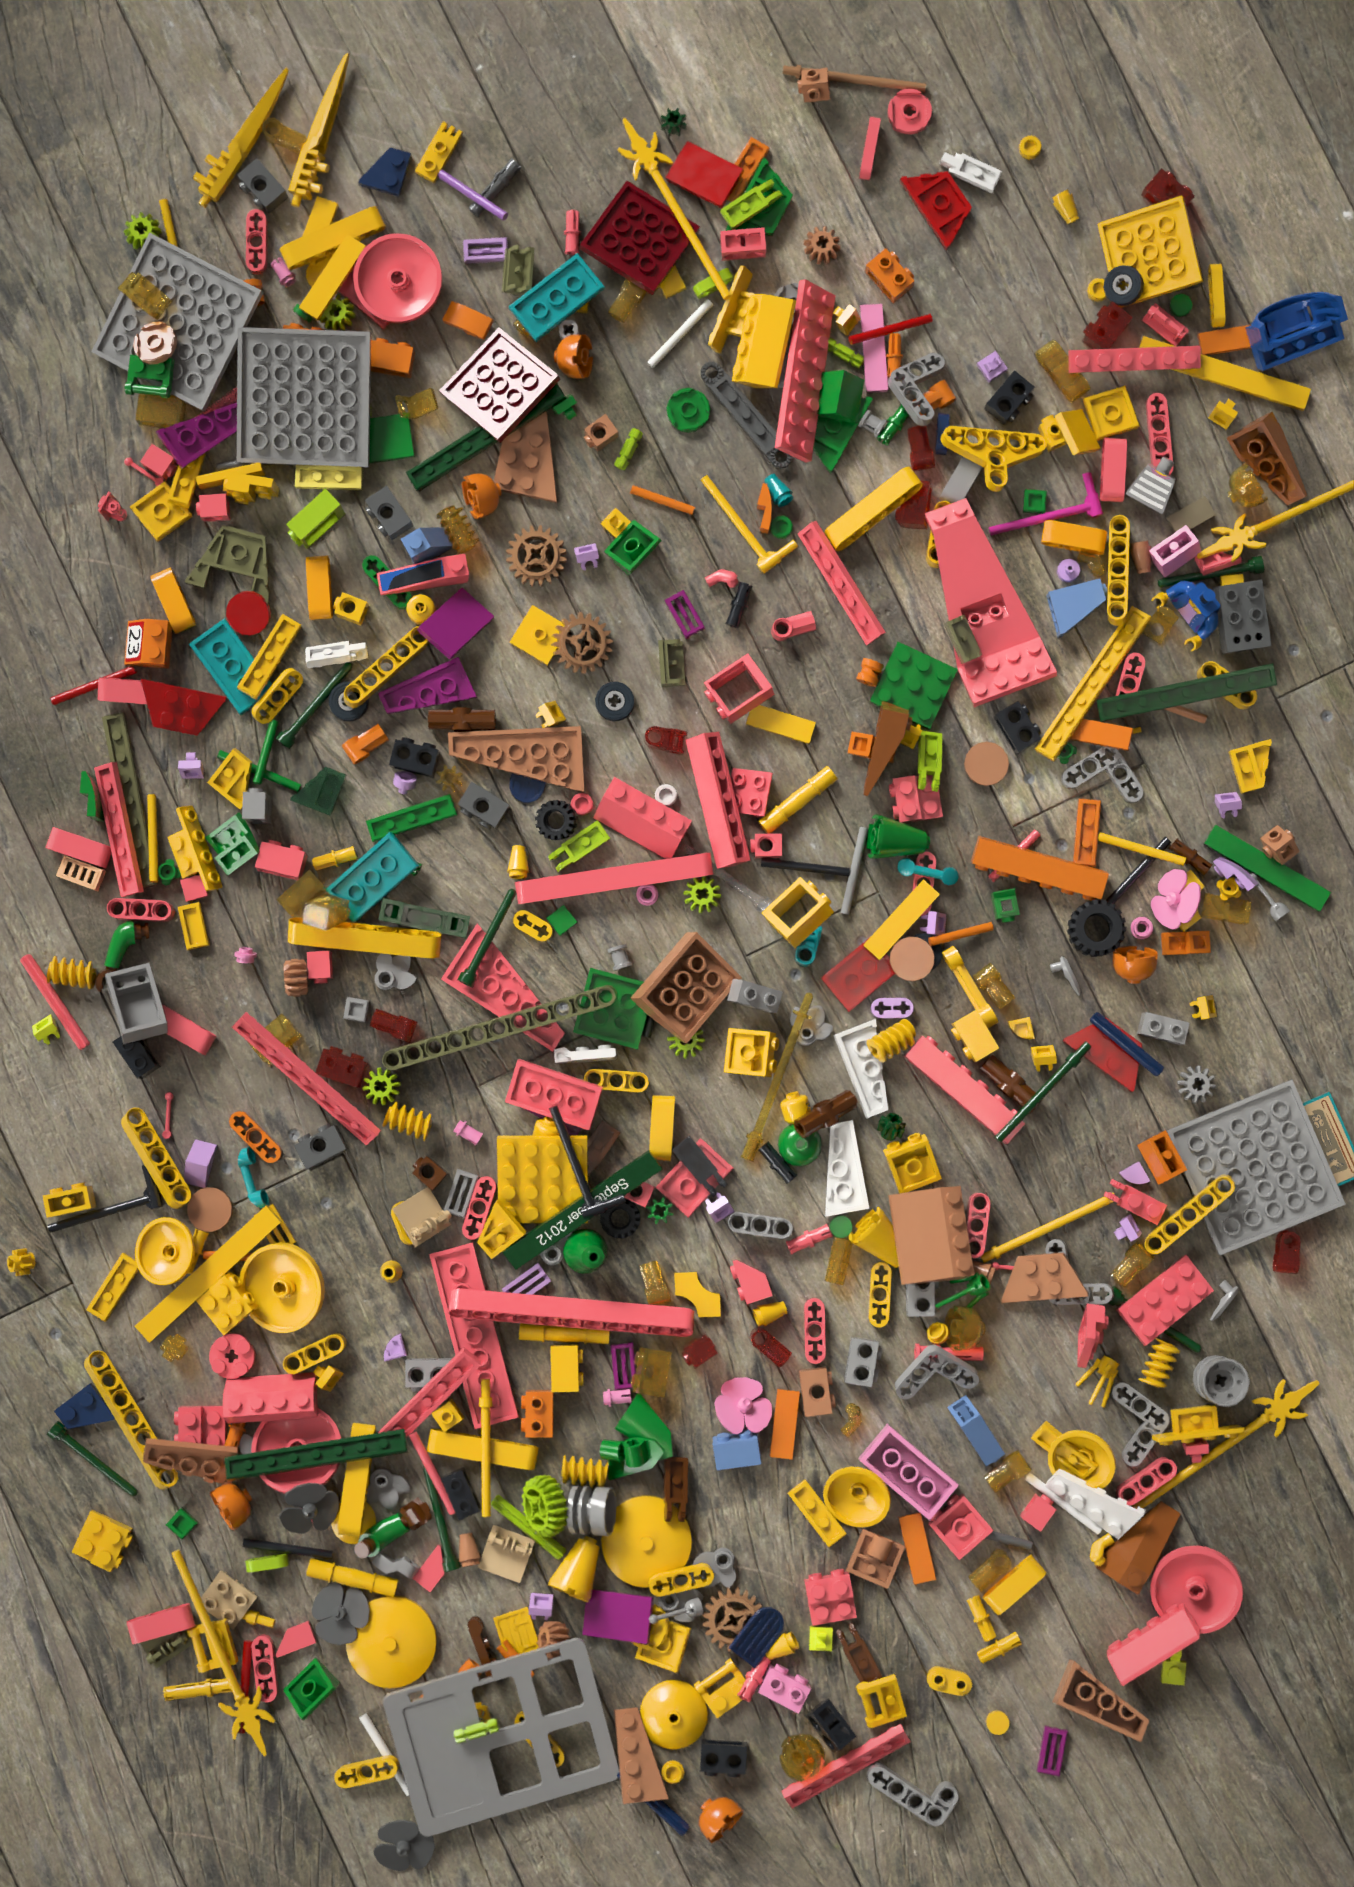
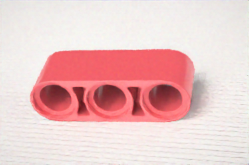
M1103 439L1100 501L1123 502L1127 439Z
M99 678L97 700L146 704L141 680Z
M55 827L52 828L45 847L105 869L112 854L110 846Z
M115 898L107 904L108 914L119 920L169 922L175 915L173 905L162 900ZM118 903H122L124 910L121 914L116 915L114 908ZM144 904L146 912L144 915L138 916L136 909L139 905ZM166 905L168 914L160 917L158 914L159 908Z
M162 1005L167 1021L168 1033L166 1034L206 1056L217 1036L174 1010Z
M975 1193L968 1200L966 1225L969 1244L973 1241L979 1244V1251L971 1254L972 1258L982 1256L985 1250L990 1199L982 1193ZM982 1197L985 1200V1205L982 1209L974 1207L973 1202L975 1198ZM975 1219H979L982 1222V1228L977 1232L971 1229V1222Z
M1166 1457L1156 1459L1121 1483L1116 1490L1117 1497L1124 1499L1123 1491L1131 1488L1133 1496L1130 1499L1124 1500L1127 1501V1505L1136 1504L1171 1480L1177 1473L1176 1464ZM1163 1463L1170 1464V1470L1166 1474H1161L1160 1466ZM1146 1475L1151 1476V1484L1143 1487L1141 1484L1142 1478Z
M190 1603L126 1621L132 1644L196 1626Z

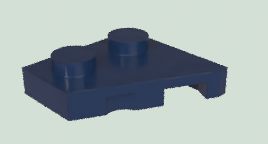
M390 147L359 179V186L399 197L412 157L411 153Z
M92 1383L88 1384L54 1410L67 1429L115 1419Z

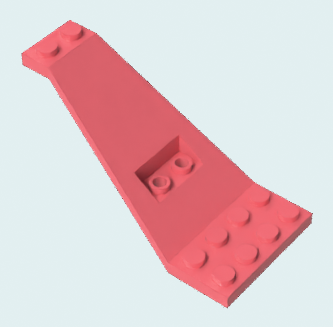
M967 498L925 513V519L934 536L948 620L950 621L965 615L982 653L981 656L961 664L954 648L958 674L973 706H980L1056 677L1057 671L977 521Z

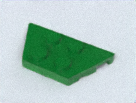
M765 158L762 159L746 192L772 179L775 184L771 189L762 193L763 196L766 198L779 190L782 196L734 230L764 228L765 236H773L793 198V194L787 186H784L782 179L777 173L775 174ZM728 225L725 231H729L732 229Z
M861 398L857 424L818 417L813 450L828 472L832 473L873 398Z

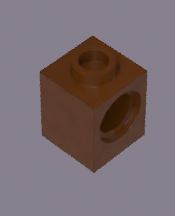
M429 1156L425 1158L420 1157L412 1166L415 1168L412 1174L432 1191L449 1174ZM427 1165L432 1166L435 1171L431 1178H426L423 1175V1169Z

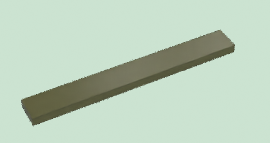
M124 712L102 716L110 762H117L142 885L143 888L157 886V882H149L148 831L126 716Z

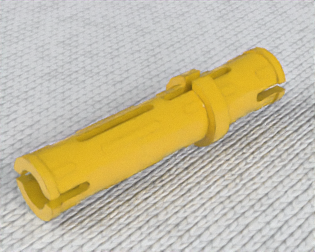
M208 1678L206 1681L164 1686L163 1692L165 1701L206 1695L213 1697L214 1694L232 1692L227 1678L218 1680Z

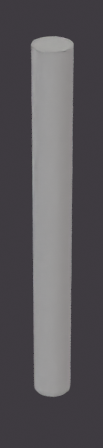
M865 827L859 828L841 914L849 915L868 833V828Z

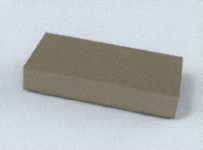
M1206 496L1168 516L1166 520L1175 533L1184 526L1191 530L1215 517L1216 513Z

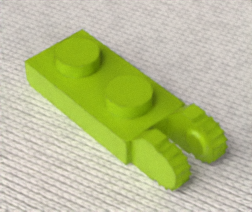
M772 179L758 187L752 188L720 210L721 215L732 230L781 198L782 193L780 190L766 198L762 194L773 187L775 183Z
M922 731L918 744V789L924 790L927 783L926 775H933L931 787L932 791L937 792L940 785V774L942 773V733Z
M597 820L561 844V847L552 852L548 858L550 861L555 860L563 852L567 853L569 858L559 863L555 868L560 872L609 841L610 837Z

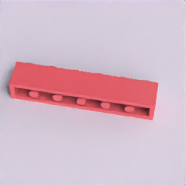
M703 733L687 739L688 753L717 869L733 867L751 861L720 733Z
M921 1036L904 1057L996 1136L1015 1116L1017 1111L1015 1109L1010 1111L1004 1106L1006 1101L997 1094L995 1096L991 1095L987 1091L989 1087L980 1079L976 1082L970 1077L972 1072L964 1065L961 1067L953 1062L955 1058L945 1050L942 1053L936 1047L938 1043L930 1036L926 1038ZM1021 1121L1002 1142L1008 1144L1025 1123Z

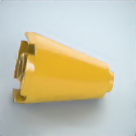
M877 1207L876 1212L872 1209L856 1223L855 1227L857 1230L855 1233L851 1232L849 1234V1240L854 1245L897 1268L899 1264L893 1225L880 1207Z
M584 1536V1539L579 1538L550 1578L548 1586L588 1603L592 1594L600 1548L596 1545L597 1540L588 1536Z

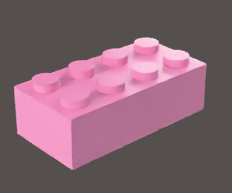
M888 1423L859 1457V1460L866 1467L878 1475L929 1520L959 1486L955 1480Z

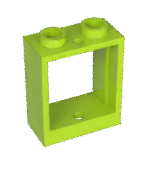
M325 488L286 524L289 528L287 533L299 547L303 545L308 549L346 513L341 504Z

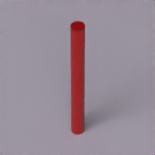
M931 314L855 334L849 336V343L853 345L933 322Z
M132 665L101 678L123 679L136 674V670ZM99 679L50 697L52 704L57 705L98 689Z
M244 1640L240 1687L245 1697L249 1696L251 1646L253 1642L251 1640ZM240 1722V1729L237 1733H246L243 1728L244 1722Z

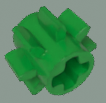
M665 1197L661 1199V1202H657L653 1198V1207H646L651 1210V1214L647 1217L656 1218L655 1224L659 1222V1219H663L667 1223L666 1216H673V1213L668 1211L672 1203L666 1205L664 1203ZM658 1204L660 1207L665 1206L666 1208L663 1217L659 1214H654L655 1206Z

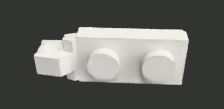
M944 153L940 161V165L948 168V172L952 176L990 193H993L1002 173L1001 170L963 153L962 155L956 154L955 157Z
M349 641L306 648L307 668L343 664L368 658L366 643L350 644Z
M601 1045L596 1050H589V1047H577L576 1051L572 1052L563 1047L554 1049V1058L556 1064L608 1061L617 1059L616 1048H611V1045Z

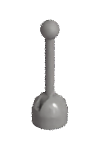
M1250 874L1258 882L1256 885L1272 905L1270 914L1275 922L1290 912L1285 904L1273 901L1257 880L1256 874Z
M698 1597L690 1599L686 1602L683 1609L659 1616L651 1615L649 1621L652 1624H656L658 1620L683 1613L690 1617L703 1615L702 1603Z

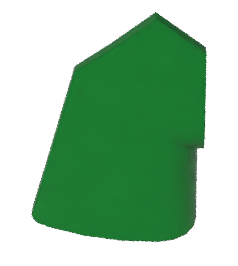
M637 1393L629 1408L616 1425L615 1430L627 1438L656 1439L665 1449L658 1461L673 1457L671 1431L644 1397Z
M629 1438L625 1441L604 1439L600 1445L601 1459L609 1460L608 1480L652 1469L665 1451L656 1439Z

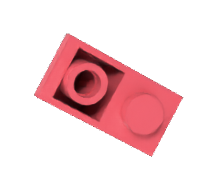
M737 1259L732 1260L734 1265L730 1266L733 1278L739 1279L741 1287L737 1288L741 1301L746 1300V1303L750 1304L773 1296L765 1273Z

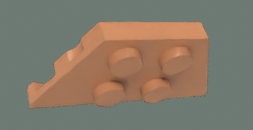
M1064 1252L1021 1255L1017 1257L1001 1300L1002 1303L1088 1297L1089 1292L1083 1286Z

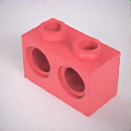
M764 228L720 231L722 261L766 257Z

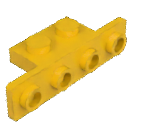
M740 265L738 272L734 276V282L729 291L732 296L725 301L722 311L718 315L715 328L709 337L708 345L716 353L722 352L728 335L742 336V325L747 313V303L750 299V294H753L746 292L753 274L744 265Z
M191 805L177 808L176 811L183 830L167 838L182 879L199 873L206 891L222 888L220 876L216 870L194 807Z
M1206 1405L1172 1409L1173 1432L1153 1434L1152 1440L1159 1442V1445H1172L1173 1441L1181 1440L1182 1443L1194 1442L1195 1438L1203 1437V1440H1214L1218 1435H1224L1226 1438L1237 1437L1238 1433H1243L1245 1430L1240 1425L1219 1427L1217 1406Z

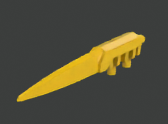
M349 53L343 56L322 99L307 140L303 143L288 189L289 193L294 195L291 203L294 207L299 208L302 199L312 200L311 192L322 193L323 185L314 182L319 180L316 176L317 172L328 173L330 170L329 164L321 162L325 161L323 155L327 151V143L338 110L348 67Z
M287 67L269 87L234 139H232L228 145L229 153L222 150L219 159L208 154L205 162L213 166L212 169L210 168L208 176L205 177L199 172H196L193 176V180L201 184L198 187V191L203 196L198 204L203 208H206L210 201L218 202L256 143L289 73Z

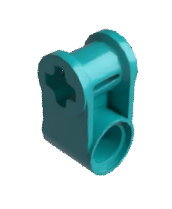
M821 926L796 947L795 961L799 966L807 967L813 963L820 942ZM806 950L811 954V959L809 961H802L799 953Z

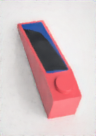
M465 554L441 557L377 573L380 596L468 583L469 578Z

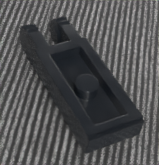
M690 1136L672 1149L697 1181L703 1184L713 1197L717 1195L716 1190L706 1181L710 1176L714 1175L720 1186L725 1188L728 1185L717 1172V1168Z

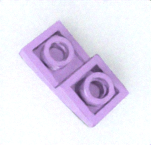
M1223 857L1213 861L1216 865L1214 869L1221 877L1225 876L1228 879L1235 874L1237 877L1235 881L1242 889L1246 888L1249 891L1258 884L1246 870L1236 863Z

